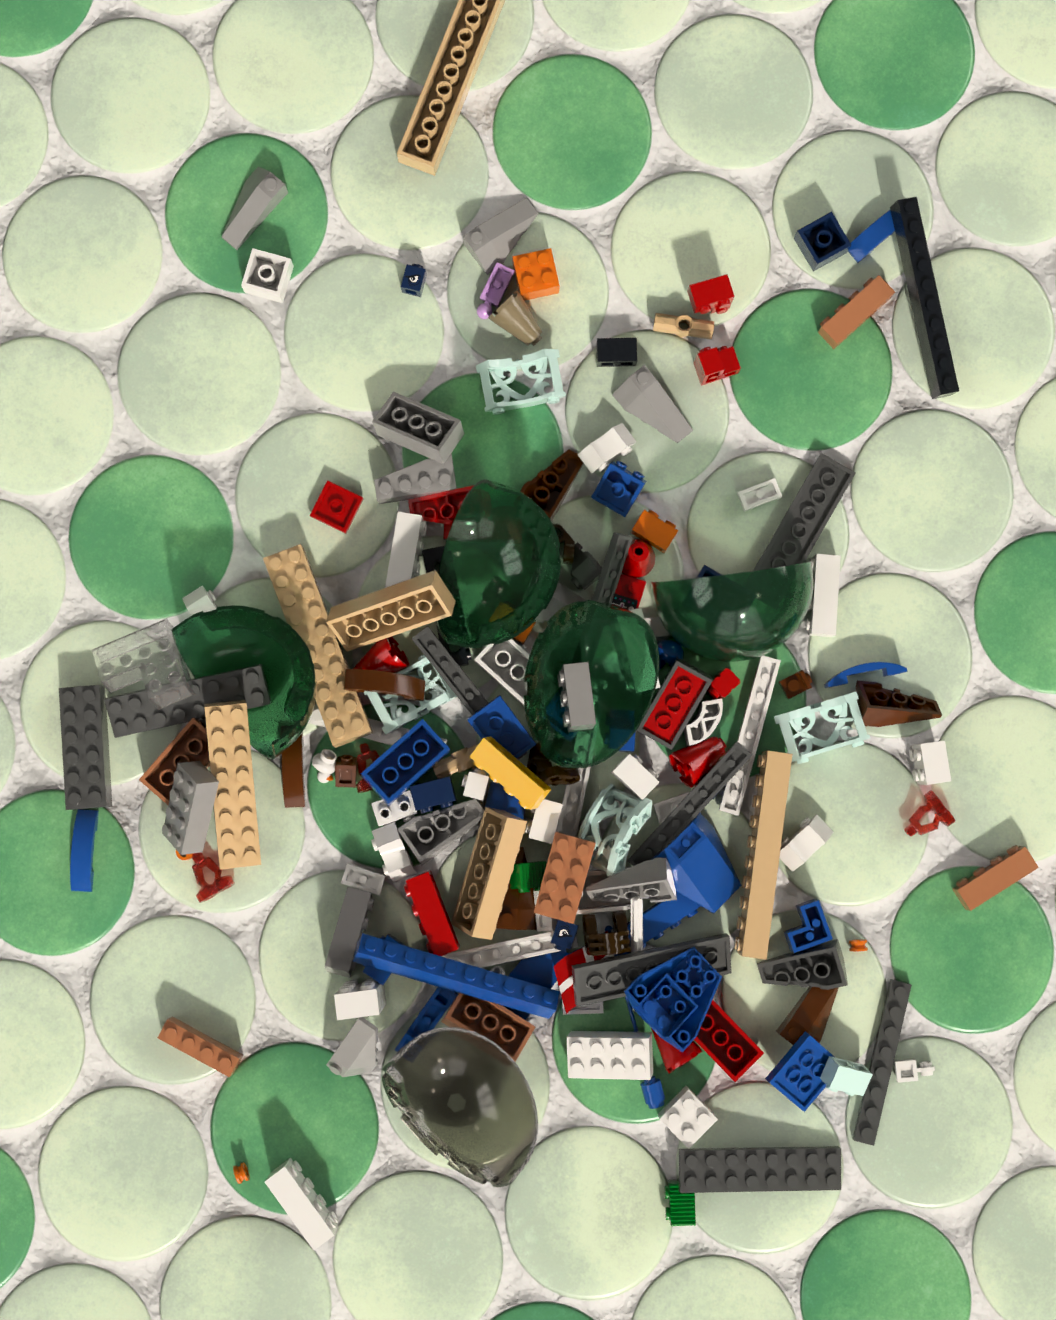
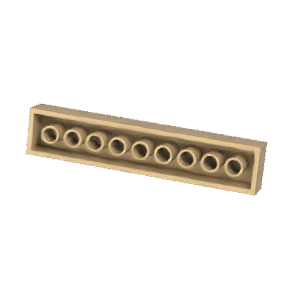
M458 0L397 151L399 163L435 176L505 0Z
M299 544L263 558L332 746L337 748L373 734L358 692L343 690L345 670L349 669L338 638L326 623L329 614L304 548Z
M763 751L757 760V767H760V772L755 777V787L758 788L757 795H754L752 800V807H755L754 815H751L749 824L752 827V835H749L747 839V847L750 848L749 856L746 855L744 862L747 874L742 879V888H745L744 896L740 897L739 908H742L741 917L738 916L737 918L739 937H735L734 949H737V953L743 957L767 960L792 754Z

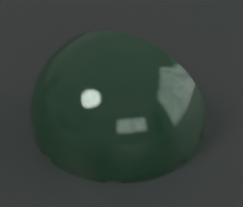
M484 479L479 481L468 492L454 518L446 540L438 573L455 599L452 616L436 621L440 635L448 644L469 648H482L484 645H496L508 641L530 627L536 621L535 618L540 612L547 608L554 595L561 570L560 543L555 527L547 514L533 499L513 487Z
M806 560L795 565L711 577L663 582L651 581L653 606L669 635L688 651L710 660L723 662L755 659L782 646L803 623L813 595L812 561Z
M587 600L573 602L564 606L547 621L548 626L543 633L540 632L532 647L524 682H527L524 708L531 735L540 744V751L544 756L558 766L565 768H587L600 764L613 756L628 742L647 713L655 692L659 672L658 645L650 625L641 616L620 606ZM588 662L596 724L592 730L568 732L567 727L563 726L562 715H564L565 707H561L560 695L563 690L562 686H558L557 675L561 671L563 664Z
M232 605L216 607V610L208 612H198L171 629L177 649L194 678L262 664L272 703L247 709L250 745L266 758L273 760L298 739L311 718L315 706L317 682L310 651L300 635L288 623L279 617H273L265 613L264 610Z

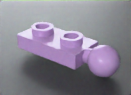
M498 262L496 263L480 296V300L485 302L477 308L479 318L488 319L492 314V305L498 308L515 270Z

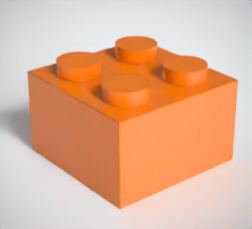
M551 248L512 256L518 291L524 301L559 293L560 285Z

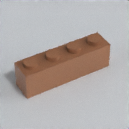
M880 275L875 279L871 277L863 285L864 289L860 293L858 290L855 291L848 298L850 302L846 305L842 303L834 311L836 314L832 318L828 316L820 323L821 328L818 333L833 349L894 295L895 291Z
M1015 845L1007 850L1008 854L1002 858L997 856L992 859L990 865L986 868L980 867L976 869L972 877L968 879L965 877L956 882L957 886L952 890L965 910L971 911L1039 868L1026 847Z
M173 1016L167 1019L157 1037L228 1077L234 1074L243 1057V1054Z

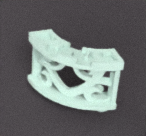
M542 349L523 355L522 360L516 359V361H512V358L486 360L476 365L477 373H480L486 404L485 412H493V415L504 413L506 410L530 407L547 402L548 404L560 402V398L565 397L566 392L563 391L557 359L560 357L559 349ZM548 361L551 373H546ZM535 366L536 370L534 372H539V374L530 373V367ZM517 369H522L527 377L537 379L533 387L525 395H521L507 386L516 378ZM505 371L510 372L511 376L503 381L502 379H506L503 373ZM489 373L496 382L495 384L491 385ZM547 378H552L554 391L550 393L544 392L545 387H550L548 382H543ZM493 389H501L497 392L496 397L503 396L504 400L502 402H494ZM510 397L517 401L510 402Z
M424 654L418 657V662L398 673L407 675L417 670L418 676H407L425 680V692L431 689L428 694L432 695V699L426 700L424 698V701H419V708H416L409 701H397L398 695L391 694L381 696L387 700L391 699L390 703L383 704L377 692L364 691V695H368L384 725L382 729L385 735L457 697L435 668L437 676L433 680L428 679L431 675V670L429 673H424L423 668L430 662ZM438 679H440L445 690L435 683ZM406 705L408 707V712L403 713L401 711L402 707H399L397 709V706ZM390 707L391 717L386 709Z
M857 692L774 716L776 724L780 725L788 753L792 754V762L797 761V764L808 762V757L850 744H852L853 748L864 745L863 740L869 739L870 735H867L859 710ZM847 703L849 705L852 718H846ZM831 709L835 710L834 716L839 715V718H830L828 711ZM818 711L825 720L833 723L837 722L833 733L826 741L807 733L813 727L816 718L815 712ZM806 717L810 720V724L803 729L801 726L806 724L802 723V719ZM854 721L858 733L857 736H847L846 732L853 729L850 726H844L845 722ZM790 724L793 727V729L797 732L794 735L792 734ZM839 735L843 740H845L843 742L833 744L837 740ZM799 736L803 738L800 740L799 746L801 744L806 745V750L802 753H798L794 740ZM812 744L817 745V746H820V747H823V748H820V749L811 751V750H812Z
M613 784L601 790L598 798L589 809L578 834V838L596 842L593 852L597 849L598 852L595 857L592 856L590 865L607 872L606 875L609 877L625 869L627 855L631 847L628 842L632 834L637 835L641 827L651 818L652 800L648 798L641 800L616 789ZM614 799L623 802L622 805L619 807V803L617 801L614 802ZM616 815V824L620 828L619 833L611 834L602 841L599 832V822ZM622 817L624 819L627 818L624 823H622ZM611 841H615L613 847L611 848V845L609 843ZM603 855L608 860V863L601 860Z

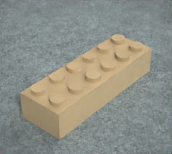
M434 570L333 606L330 609L326 623L348 652L452 616L455 599L437 571Z
M485 807L451 924L471 937L492 940L527 821L504 810Z

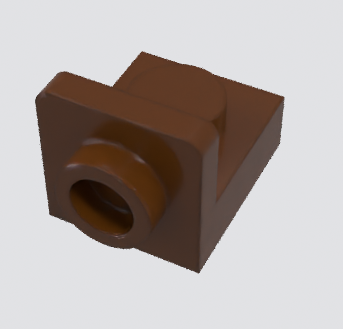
M803 670L778 682L787 699L812 688V679Z
M351 755L337 757L335 787L356 788L357 757Z

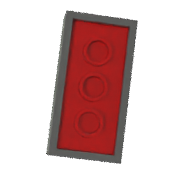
M676 657L660 688H658L639 721L637 731L672 750L713 681L712 676Z

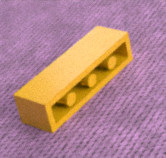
M491 736L483 738L470 755V758L474 760L475 766L489 773V778L496 783L499 782L504 787V791L511 796H515L519 800V804L525 809L532 810L538 808L551 791L547 784Z

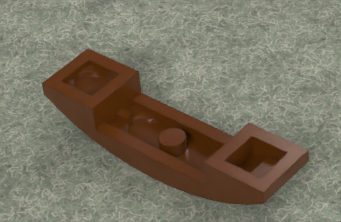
M346 669L343 690L362 693L370 691L403 696L404 699L424 701L425 680L385 671Z
M303 726L282 727V781L285 808L305 807Z

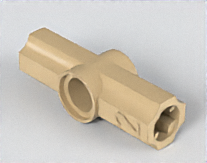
M655 313L653 331L676 334L681 338L691 336L712 339L714 321L695 319L688 315L674 316ZM686 323L689 328L683 330L679 327V324Z
M479 744L470 748L466 747L450 754L451 756L445 759H441L433 766L437 779H442L456 772L460 773L474 767V760L470 758V755Z

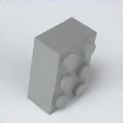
M588 662L563 664L561 671L557 675L558 686H562L563 690L560 695L561 707H565L564 715H562L563 726L567 727L568 732L592 730L596 724L589 664Z

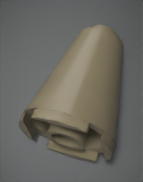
M516 290L513 293L516 297L511 295L493 312L496 316L494 317L491 314L488 318L527 346L530 344L534 346L542 339L540 336L542 331L521 294Z

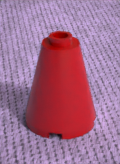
M632 539L621 573L633 578H640L649 574L655 564V553L651 545L641 539Z
M391 636L377 641L353 669L395 673L405 669L410 663L403 650L400 651L398 648L399 643Z
M713 736L700 743L672 752L669 755V762L674 772L678 770L682 775L679 779L686 786L692 788L700 782L725 754L726 744L721 738Z
M651 1028L663 1063L669 1074L703 1052L694 1041L681 1052L660 1038Z

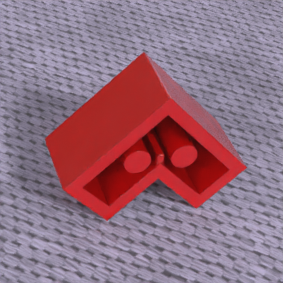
M728 274L689 285L687 290L694 314L698 312L700 314L708 312L711 314L715 312L717 314L725 313L730 308L735 297Z
M722 346L718 349L717 347L712 349L711 347H705L699 350L700 353L697 354L694 361V367L701 386L738 374L741 369L733 346L729 348Z

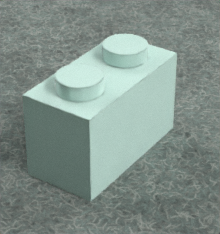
M829 1056L820 1079L826 1084V1088L833 1092L839 1090L850 1096L855 1094L864 1096L873 1074L863 1064Z

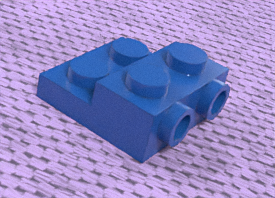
M617 460L616 463L612 461L609 464L591 498L621 516L626 517L647 481L643 479L645 477L643 474L635 470L633 473L626 469L627 465Z

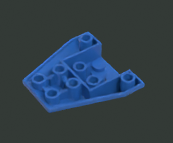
M701 812L665 849L658 852L651 859L667 858L672 870L676 892L712 913H715L742 886L715 828Z
M692 947L637 976L624 992L631 1007L657 1035L683 1052L697 1037L722 976L695 947Z

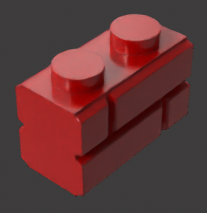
M725 668L712 678L713 681L706 692L712 699L725 698L741 682L729 668Z

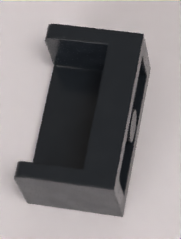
M597 338V367L636 366L637 338Z

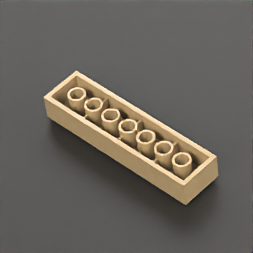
M246 700L204 704L210 772L219 781L214 801V816L220 870L261 865Z

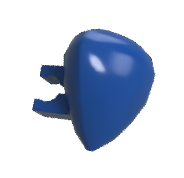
M662 640L655 644L653 658L655 666L659 671L666 663L671 667L676 657L684 659V651L679 643L672 640Z

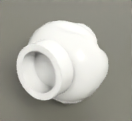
M329 749L322 750L321 753L316 754L312 759V765L319 771L317 778L321 783L332 781L333 776L331 774L335 772L337 755Z

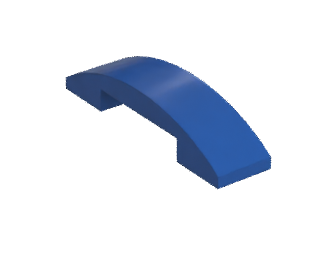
M891 210L886 212L851 242L848 252L857 263L895 232Z
M865 663L838 673L824 684V687L830 688L848 684L847 676L880 669H882L883 677L908 671L906 667L894 663Z
M77 810L71 846V891L92 892L94 871H92L95 831H97L99 811Z
M437 987L395 1048V1051L409 1061H412L458 994L455 991Z

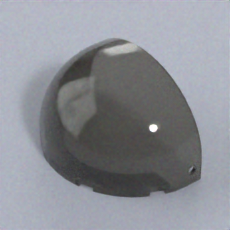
M457 1027L436 1028L426 1031L406 1043L383 1067L385 1074L382 1076V1082L393 1108H399L403 1114L400 1117L402 1121L436 1156L440 1153L445 1159L449 1160L447 1165L481 1184L490 1182L493 1187L510 1185L524 1169L533 1154L537 1140L538 1115L536 1103L523 1072L515 1061L496 1043L481 1034Z

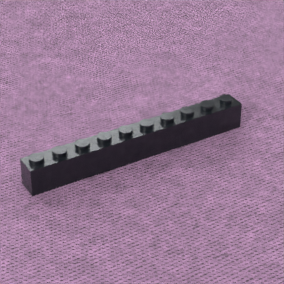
M917 197L897 200L890 207L931 397L932 399L951 396L959 392L918 200Z

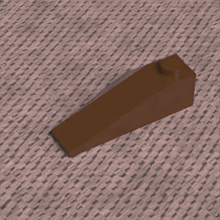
M568 449L555 459L544 471H540L535 478L523 485L515 502L529 520L544 528L549 527L584 464L578 454Z
M859 680L856 682L855 692H857L859 698L857 703L865 726L882 727L936 719L942 716L937 701L915 694L911 696L904 695L896 688L893 691L882 688V684L877 682Z
M520 847L515 864L527 863L523 847ZM509 881L496 928L537 930L536 914L534 913V889L530 888L531 892L518 893V889L510 888L511 884Z
M809 987L776 1032L792 1045L797 1042L805 1031L820 1043L838 988L825 990L819 987Z

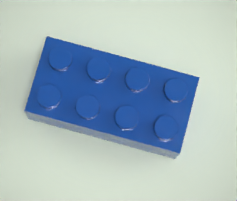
M422 719L361 773V777L390 806L410 786L447 755L450 748Z

